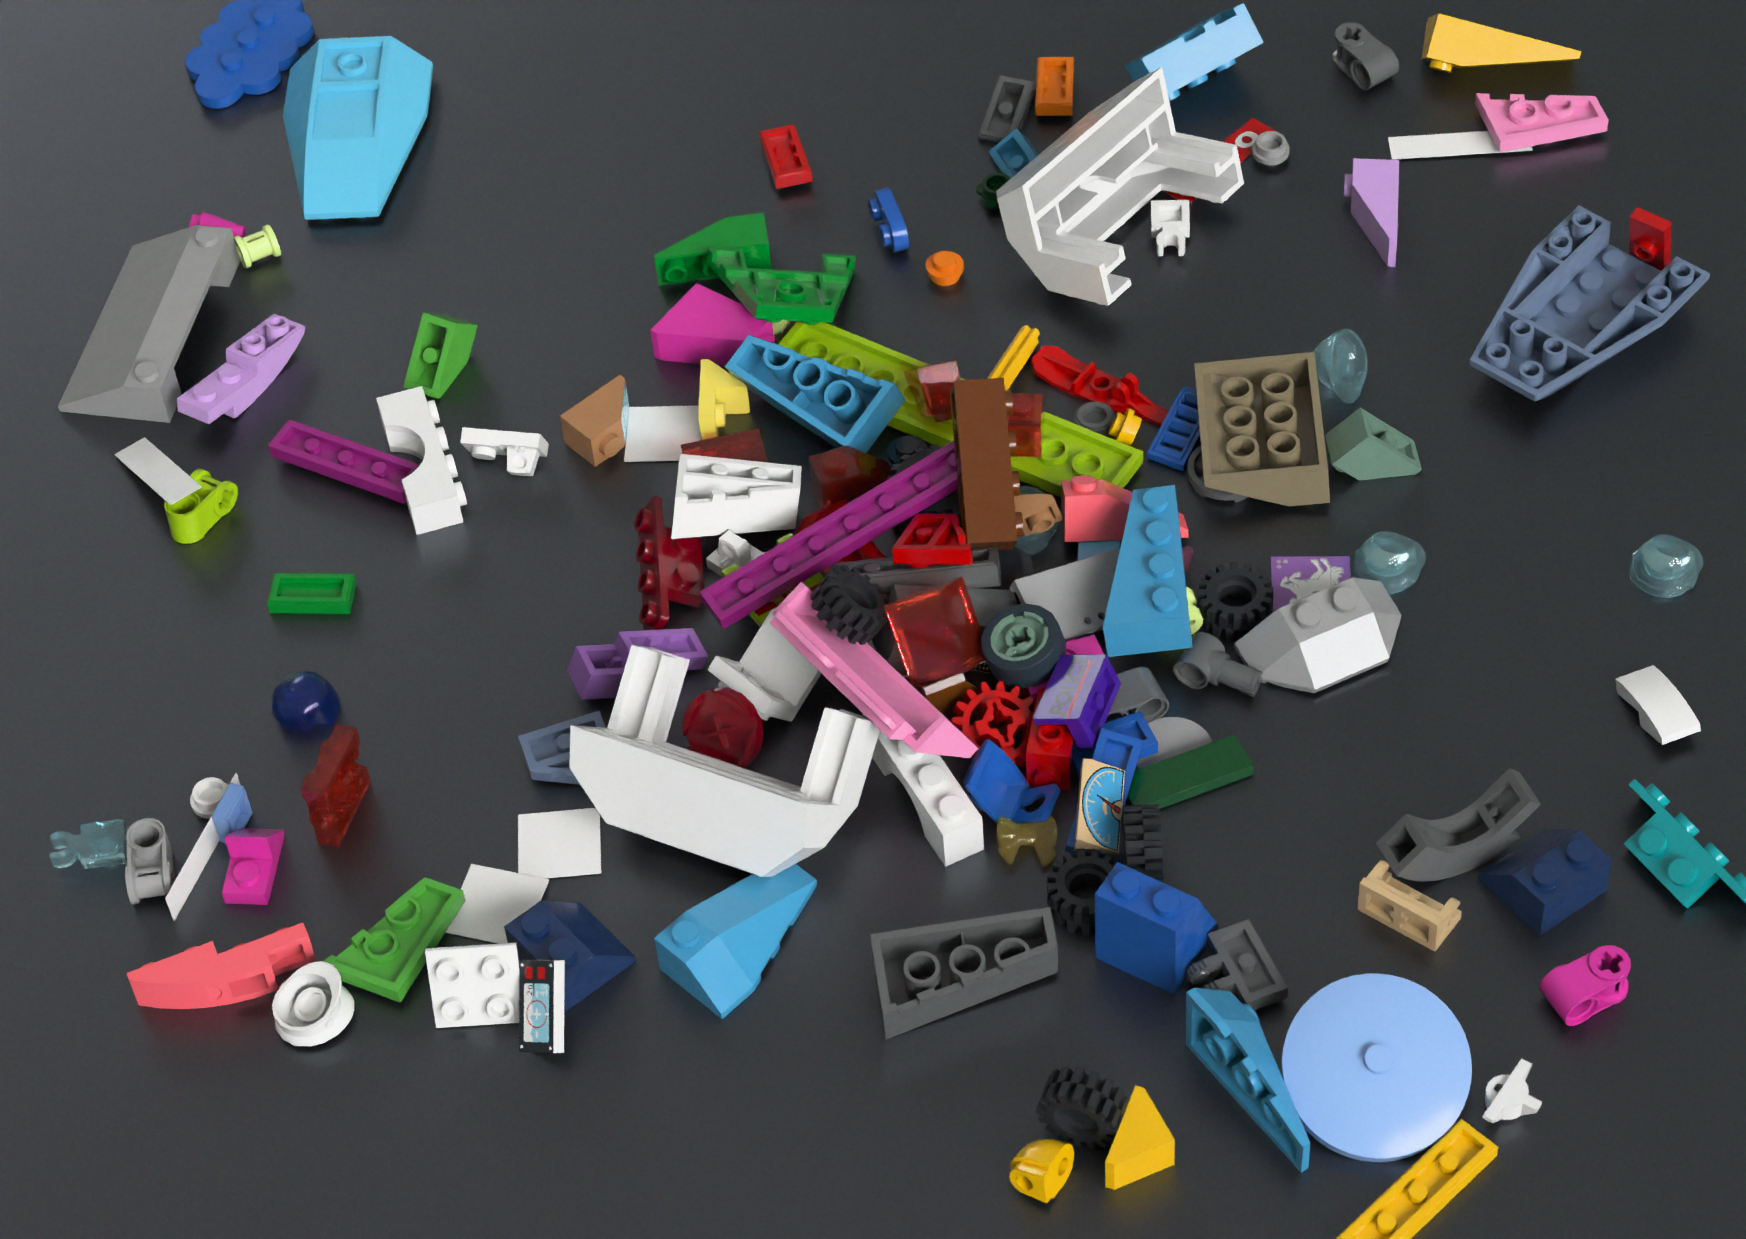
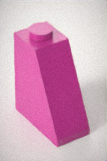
M697 283L650 330L654 358L662 361L701 364V359H709L718 366H726L748 335L775 343L771 322L755 319L743 304Z

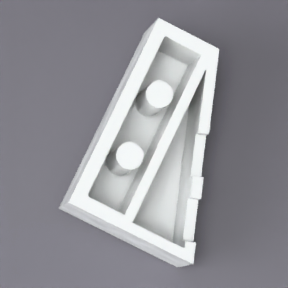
M680 454L671 539L723 535L728 530L738 534L795 529L801 486V466Z

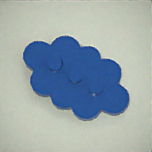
M238 0L227 4L221 9L218 15L219 22L206 27L201 32V45L192 49L185 58L188 76L196 81L195 91L197 99L202 105L217 109L228 107L240 99L244 93L253 95L264 94L273 90L280 83L282 78L281 71L291 68L299 60L298 48L306 45L314 35L312 20L307 13L303 12L302 0Z

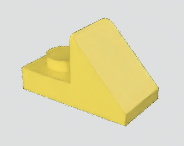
M701 359L698 411L702 444L718 443V427H725V414H747L750 412L748 389L742 381L711 360Z

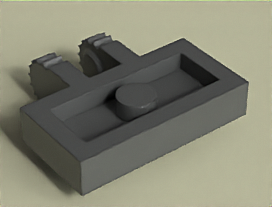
M1249 919L1208 933L1207 945L1213 955L1192 963L1186 969V977L1192 985L1212 981L1223 972L1224 978L1215 980L1213 983L1205 985L1202 989L1231 991L1232 994L1235 993L1237 999L1242 1004H1249L1253 1010L1284 1000L1288 996L1286 983Z

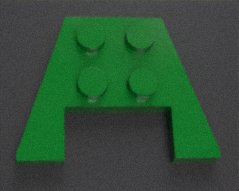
M708 246L707 263L755 319H763L771 323H777L782 320L801 321L808 325H816L820 322L833 323L854 273L856 256L822 254L820 261L821 272L747 268L743 249Z

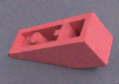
M1085 475L1073 477L1070 481H1061V515L1063 517L1061 528L1064 541L1122 540L1133 492L1105 480H1096L1094 477ZM1179 513L1181 538H1188V527L1184 515Z

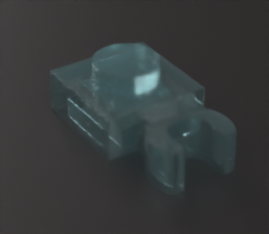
M116 819L81 824L80 835H72L65 831L51 834L50 840L53 848H65L62 851L50 853L53 867L65 868L75 863L76 860H81L84 869L127 863L126 834L128 829L125 820Z

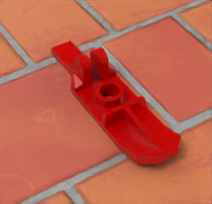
M1042 346L1031 359L1033 373L1048 384L1083 401L1105 403L1113 409L1115 415L1118 412L1124 415L1126 410L1130 408L1135 411L1134 415L1161 427L1169 412L1168 409L1153 403L1139 392L1138 379L1132 373H1126L1122 379L1116 378L1097 369L1095 362L1092 361L1089 365L1067 354L1058 346Z

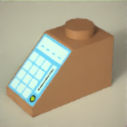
M622 375L617 376L560 415L565 444L594 467L609 457L616 455L626 444L630 405L626 380Z

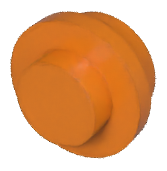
M951 251L936 252L926 261V273L932 282L940 286H949L956 283L964 271L962 257Z

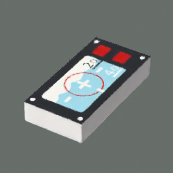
M520 960L519 1052L564 1053L565 960Z

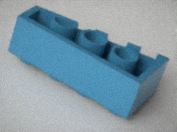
M750 335L746 337L725 366L734 377L747 386V389L857 463L862 460L906 400L892 382L883 379L879 381L865 376L862 372L850 368L846 370L831 365L826 360L814 356L813 358L796 353L792 349Z
M1175 485L1133 490L1103 623L1108 657L1193 648Z

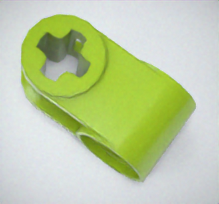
M196 469L192 472L190 477L202 488L172 505L166 501L164 502L172 538L182 544H191L202 539L206 532L234 507L238 496V488L235 483L228 480L218 481L212 478L208 471L203 469Z

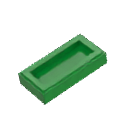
M274 573L267 601L269 613L350 614L356 588L355 575L340 573Z

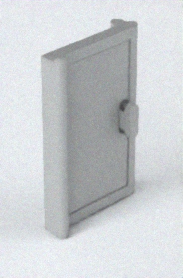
M1120 548L1016 579L1010 585V591L1017 594L1021 604L1039 605L1050 611L1057 620L1066 641L1103 630Z

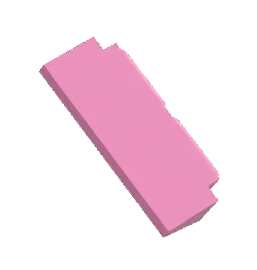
M800 582L772 612L775 617L769 623L886 737L903 740L917 753L970 758L978 750L977 746L867 642L863 645H860L858 641L856 644L849 643L847 636L841 639L837 636L838 631L827 629L825 627L828 624L827 621H820L816 616L820 611L813 610L811 606L813 601L810 600V595L813 592L805 584Z

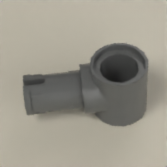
M1197 632L1192 635L1193 648L1184 649L1173 667L1174 674L1181 683L1194 689H1202L1207 686L1208 682L1216 686L1222 683L1251 697L1255 696L1262 681V671L1230 660V655L1225 653V647L1222 642L1213 635L1204 632Z

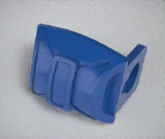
M989 739L985 740L977 751L963 780V784L970 794L969 797L972 802L1009 833L1013 832L1016 826L1047 820L1061 791L1056 784L1031 788L1014 762ZM1046 797L1043 805L1036 811L1028 813L1024 809L1025 806L1031 805L1037 799Z

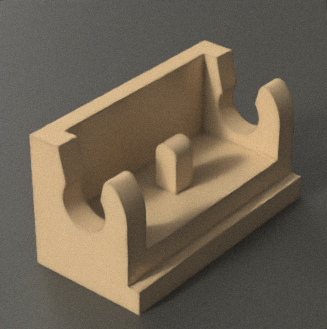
M1384 860L1379 861L1368 876L1364 877L1359 884L1357 910L1435 952L1461 919L1462 911L1457 909L1461 901L1452 897L1443 905L1394 879L1392 873L1387 871L1390 867L1389 863Z

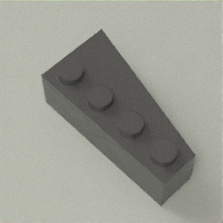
M1050 907L870 934L872 960L885 1040L1058 972V945Z

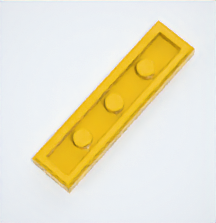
M1461 1119L1336 1239H1411L1497 1156L1498 1146Z

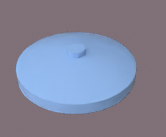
M1373 973L1342 978L1320 989L1310 997L1295 1015L1287 1032L1282 1051L1281 1075L1303 1127L1317 1141L1334 1152L1352 1159L1368 1162H1390L1409 1158L1425 1151L1451 1129L1458 1119L1469 1094L1472 1062L1465 1033L1453 1012L1443 1001L1413 981L1398 976Z

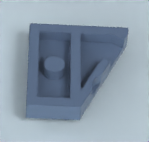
M600 711L518 736L519 746L531 779L580 785L569 768L570 725L606 728Z

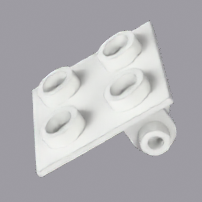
M517 943L425 948L436 1028L519 1023L520 966Z

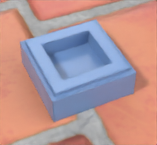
M230 783L212 814L219 840L222 843H225V835L240 828H245L253 814L246 790L242 785Z

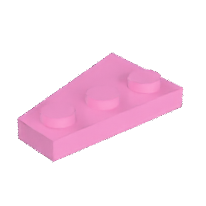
M1476 93L1475 106L1499 152L1606 132L1608 128V118L1596 96L1549 95L1545 101L1525 100L1524 94H1510V100L1490 99V94Z

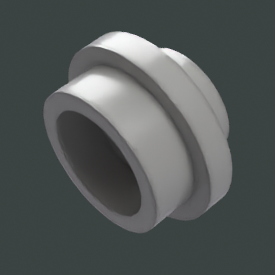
M1263 132L1252 145V156L1256 161L1265 165L1280 164L1289 156V144L1286 138L1279 132Z

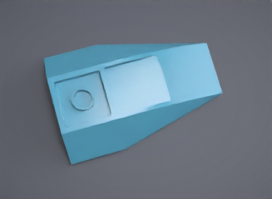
M392 36L319 39L290 68L283 120L305 220L379 217L428 116L433 63Z

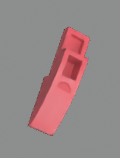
M302 922L291 927L281 928L273 934L249 943L236 945L232 949L217 954L213 941L200 946H193L163 960L147 963L141 968L126 974L137 1003L140 1006L163 1009L209 1008L234 1004L276 992L279 988L275 976L315 962L316 958L309 935Z

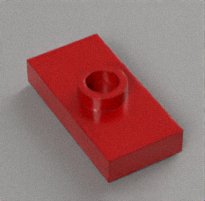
M794 124L759 131V141L776 189L812 182V172Z
M1636 207L1629 220V255L1662 271L1671 262L1672 222Z

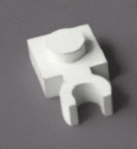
M1151 200V238H1156L1157 255L1163 256L1166 246H1175L1178 248V256H1183L1185 254V237H1190L1189 200Z

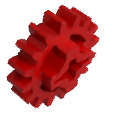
M998 681L993 690H990L986 682H982L977 688V694L973 690L968 689L962 697L964 702L958 701L952 710L959 717H953L950 722L977 746L978 750L984 741L989 739L1003 750L1014 764L1016 763L1023 768L1026 765V750L1034 712H1030L1029 706L1034 699L1031 696L1024 700L1018 698L1020 687L1015 686L1010 693L1006 692L1003 681ZM978 707L979 712L977 715L979 720L975 721L973 725H969L970 715ZM991 722H992L993 726L995 727V728H993V729H990V727H989V724H990ZM1002 727L1003 732H1002L1001 735H1000L999 730L996 729V728ZM1023 731L1022 741L1019 747L1014 750L1013 745L1015 741L1013 736Z

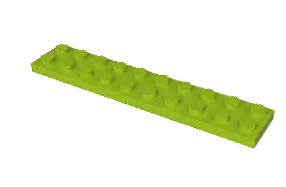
M797 321L777 344L792 349L798 354L811 358L814 356L826 360L831 365L846 370L850 368L864 373L867 377L879 381L883 379L894 383L906 400L888 423V426L919 437L931 444H939L941 448L954 441L950 389L954 380L966 379L824 322L808 325ZM1013 399V414L1007 415L1008 431H1015L1016 456H1010L1012 471H1018L1020 481L1061 497V481H1070L1073 477L1082 475L1094 477L1096 480L1102 479L1124 488L1143 464V451Z

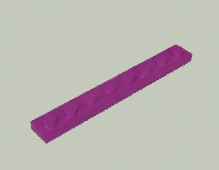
M954 441L699 592L703 603L722 629H725L797 586L800 582L814 576L956 491L958 487Z

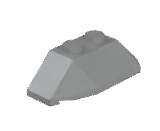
M1352 577L1278 608L1235 642L1234 648L1245 666L1263 672L1261 683L1266 684V682L1284 688L1316 693L1388 662L1402 615L1381 581Z

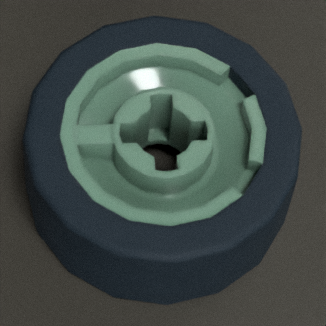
M1020 604L1010 606L997 613L986 624L981 636V651L995 679L1003 681L1006 686H1018L1022 689L1038 686L1050 679L1060 655H1066V640L1057 620L1050 611L1039 605Z

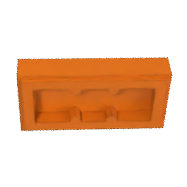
M1037 57L1036 116H1072L1074 57Z

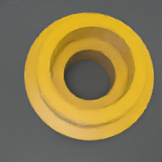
M1130 408L1126 410L1124 415L1119 412L1116 414L1108 432L1109 435L1114 436V440L1131 446L1142 421V418L1134 415L1135 411Z

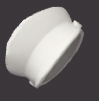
M324 961L308 963L296 970L280 985V989L275 994L272 1004L275 1029L284 1041L295 1046H314L325 1043L345 1029L353 1017L355 1002L351 993L342 986L341 976L334 965Z

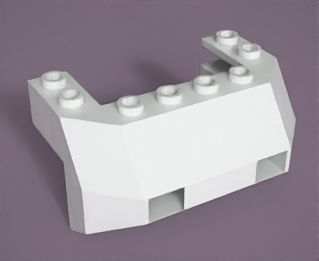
M1160 67L1134 81L1086 114L1000 187L996 193L1007 240L1046 289L1069 297H1076L1109 306L1131 286L1130 278L1110 274L1126 258L1123 246L1105 242V239L1120 226L1124 225L1130 217L1145 206L1161 190L1178 193L1182 196L1201 198L1213 203H1223L1244 184L1237 145L1175 131L1163 69Z
M631 645L608 727L570 725L569 768L606 824L760 877H773L823 849L858 806L880 730L866 716L844 709L839 711L825 707L801 787L668 743L666 740L690 659L652 647Z

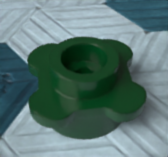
M992 173L986 176L982 183L977 185L976 192L978 195L983 196L986 208L996 209L999 207L996 191L1011 179L1008 175Z

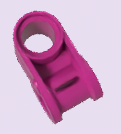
M1604 945L1568 964H1563L1551 970L1540 982L1539 989L1564 1023L1568 1026H1575L1583 1023L1592 1015L1625 999L1628 993V980L1626 977L1630 972L1631 960L1622 948L1614 945Z

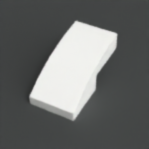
M1654 665L1615 679L1617 694L1639 711L1640 726L1660 744L1664 745L1701 731L1700 723L1686 700L1671 681Z

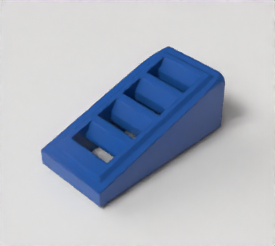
M1184 386L1177 395L1147 452L1148 459L1184 471L1188 465L1192 452L1201 445L1196 389ZM1183 419L1188 420V421L1193 422V423H1196V425H1195V424H1192V423H1189V422H1187V421H1184ZM1174 432L1179 433V434H1182V435L1187 436V437H1189V438H1186V437H1183V436H1181V435L1175 434ZM1168 443L1170 445L1179 447L1183 450L1182 452H1180L1169 447H1166L1165 445Z

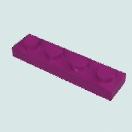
M290 419L268 445L271 457L404 504L406 503L402 479L409 476L420 466L419 464Z

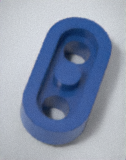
M890 188L874 190L873 199L868 200V209L872 221H879L878 229L882 245L884 247L890 246L893 253L909 249L906 225Z

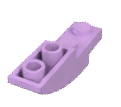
M271 315L226 348V363L177 398L178 412L207 424L212 423L222 414L236 418L264 392L281 372L305 334V326L283 316Z

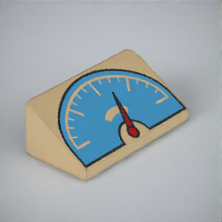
M1083 758L1080 770L1074 851L1085 849V852H1092V849L1100 850L1101 854H1119L1125 770L1093 759Z

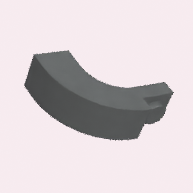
M1509 768L1474 803L1462 811L1436 820H1426L1405 814L1376 844L1396 876L1423 882L1443 880L1473 870L1512 846L1521 838L1516 828L1541 803L1521 773Z

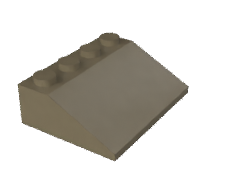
M1315 352L1194 363L1204 486L1289 507L1330 503L1328 463Z

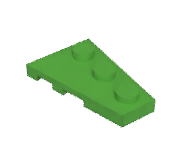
M424 877L385 909L386 916L368 931L361 929L350 939L352 944L337 957L331 954L324 962L334 965L341 976V981L401 1003L426 964L425 948H436L465 903L463 890Z

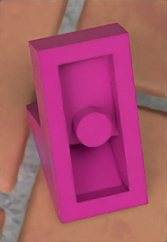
M240 828L225 835L224 840L230 855V862L222 890L225 904L268 905L285 834L283 830Z

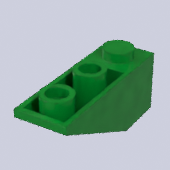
M764 212L726 217L654 254L658 286L720 278L707 263L708 246L743 249L747 268L771 269Z

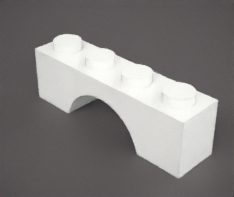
M422 386L376 398L390 451L408 453L423 460L413 473L402 479L408 509L416 534L463 523L460 506L467 505L466 496L461 481L454 483L452 479L458 477L453 455H444L443 452L448 450L449 446L443 426L435 427L436 423H440L435 401L426 400Z
M880 731L872 758L884 776L893 773L901 781L916 808L926 839L944 866L947 867L984 850L982 816L941 756L914 752L903 740L889 739Z

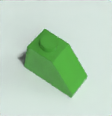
M423 312L403 388L412 389L422 386L425 395L440 399L468 363L478 325L445 314Z

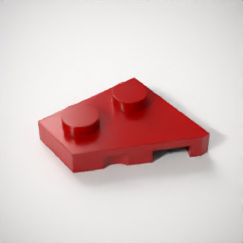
M916 514L892 547L894 564H908L912 568H924L931 564L972 565L973 563L971 546L966 544L965 532L960 527L956 514Z

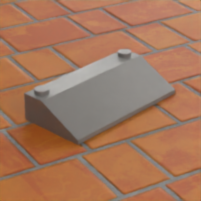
M194 225L132 246L58 405L60 412L170 423L177 408V398L182 395L174 370L175 364L209 287H229L240 263L231 228Z

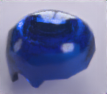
M303 671L294 673L285 678L272 693L271 703L274 718L282 727L304 733H309L311 727L317 723L331 725L341 708L338 693L317 672Z

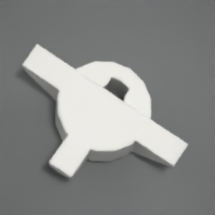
M1521 1058L1511 1075H1499L1493 1077L1488 1082L1485 1091V1106L1487 1110L1483 1115V1119L1495 1123L1500 1119L1512 1120L1521 1115L1534 1114L1539 1110L1542 1101L1529 1095L1528 1085L1525 1081L1532 1066L1530 1062Z

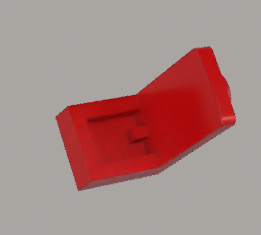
M1046 688L1038 690L1034 714ZM1032 719L1026 750V777L1030 787L1056 784L1060 790L1070 791L1074 738L1067 725H1035Z

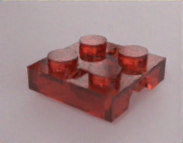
M336 724L329 740H324L320 747L319 760L312 773H308L304 778L301 791L302 797L306 800L310 814L309 821L313 825L318 844L339 847L371 782L367 767L358 764L354 760H358L360 756L358 749L360 739L357 728Z

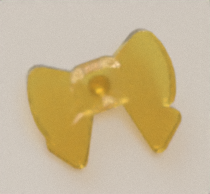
M1050 815L1047 820L1042 822L1016 824L1005 817H1001L996 829L999 854L1007 863L1012 864L1020 846L1034 845L1040 865L1046 867L1057 855V852L1053 850L1058 834L1053 816Z

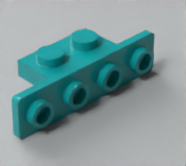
M1634 778L1628 785L1656 813L1624 845L1687 909L1720 878L1746 903V877L1741 872L1733 877L1724 868L1729 860L1711 842L1703 847L1694 838L1700 830L1683 813L1680 812L1674 818L1665 809L1671 801L1653 783L1644 788Z

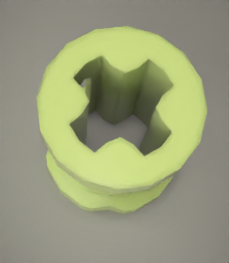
M268 224L262 226L261 231L241 238L239 235L234 237L239 259L245 269L251 267L252 262L270 255L277 257L281 255L276 236Z

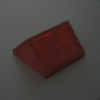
M963 576L884 605L912 686L967 672L985 660L981 651L982 631Z

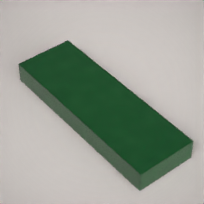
M1234 734L1135 770L1126 803L1127 805L1159 804L1161 809L1254 774V764Z

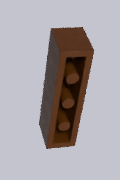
M1004 378L954 380L950 389L960 523L965 532L966 544H970L971 549L996 546L998 550H1013L1018 541L1017 537H1023V517L1021 512H1015L1014 496L1020 495V479L1018 471H1012L1010 456H1016L1015 431H1008L1007 415L1013 414L1011 390L1005 391Z

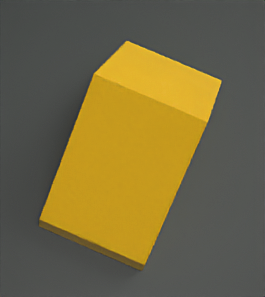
M1136 1085L1105 1161V1187L1113 1190L1174 1165L1175 1139L1145 1088Z

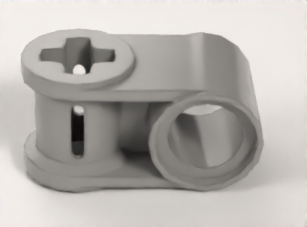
M154 818L137 820L129 827L126 834L127 866L125 868V880L131 905L139 904L140 899L167 896L176 880L174 853L164 825Z

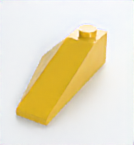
M1438 13L1428 18L1421 59L1430 61L1429 67L1432 69L1450 73L1452 67L1466 68L1572 61L1580 58L1581 51Z

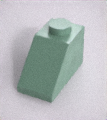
M1361 407L1325 434L1329 450L1328 459L1331 465L1337 471L1345 472L1359 481L1415 475L1422 470L1414 440Z

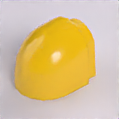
M1053 1139L1036 1140L1027 1144L1010 1162L1011 1172L1009 1178L1012 1185L1019 1192L1048 1203L1051 1198L1054 1199L1070 1175L1074 1162L1073 1146L1069 1143Z

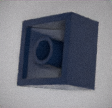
M1544 829L1480 872L1478 879L1532 930L1541 936L1607 891L1612 858L1581 830Z
M540 901L504 926L507 942L517 943L519 966L520 960H565V1012L636 962L635 955L581 903Z

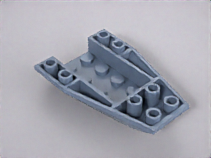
M1578 205L1531 251L1471 356L1469 365L1536 402L1557 392L1663 326L1709 280L1710 273L1678 256L1662 271L1610 245L1611 222Z

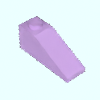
M1353 158L1352 174H1345L1344 197H1351V214L1387 267H1395L1398 230L1399 160Z

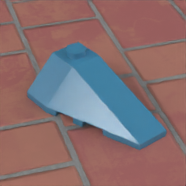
M794 864L773 877H760L752 874L688 909L654 938L659 969L723 1019L755 991L761 981V972L769 959H774L780 949V940L788 927L796 922L817 886V879L797 864Z
M1193 988L1186 992V1046L1302 1173L1309 1168L1310 1141L1262 1031L1256 1012L1249 1004H1242L1231 991Z

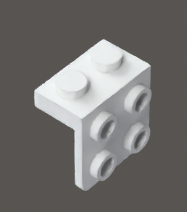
M772 609L739 662L715 656L707 670L720 679L718 683L720 688L728 687L738 691L752 702L761 719L768 721L770 717L792 722L820 677L821 672L769 623L775 617L772 614L775 609Z

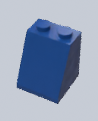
M1117 862L1095 893L1096 958L1175 995L1187 978L1185 974L1187 972L1186 969L1192 963H1196L1208 947L1207 934L1218 930L1219 925L1198 898Z

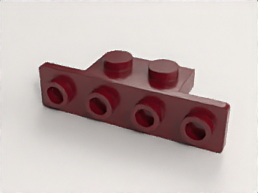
M653 496L647 506L638 511L634 523V529L638 532L639 538L636 560L640 562L638 592L642 594V607L639 621L643 624V630L663 629L669 620L668 600L698 608L702 603L699 592L704 589L701 537L671 539L672 528L665 527L663 522L662 498Z

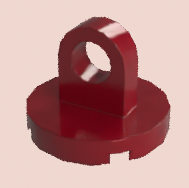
M728 687L712 688L694 697L685 709L682 730L683 736L687 735L690 744L687 747L689 750L743 768L751 764L761 751L764 736V720L760 718L754 704L742 693Z

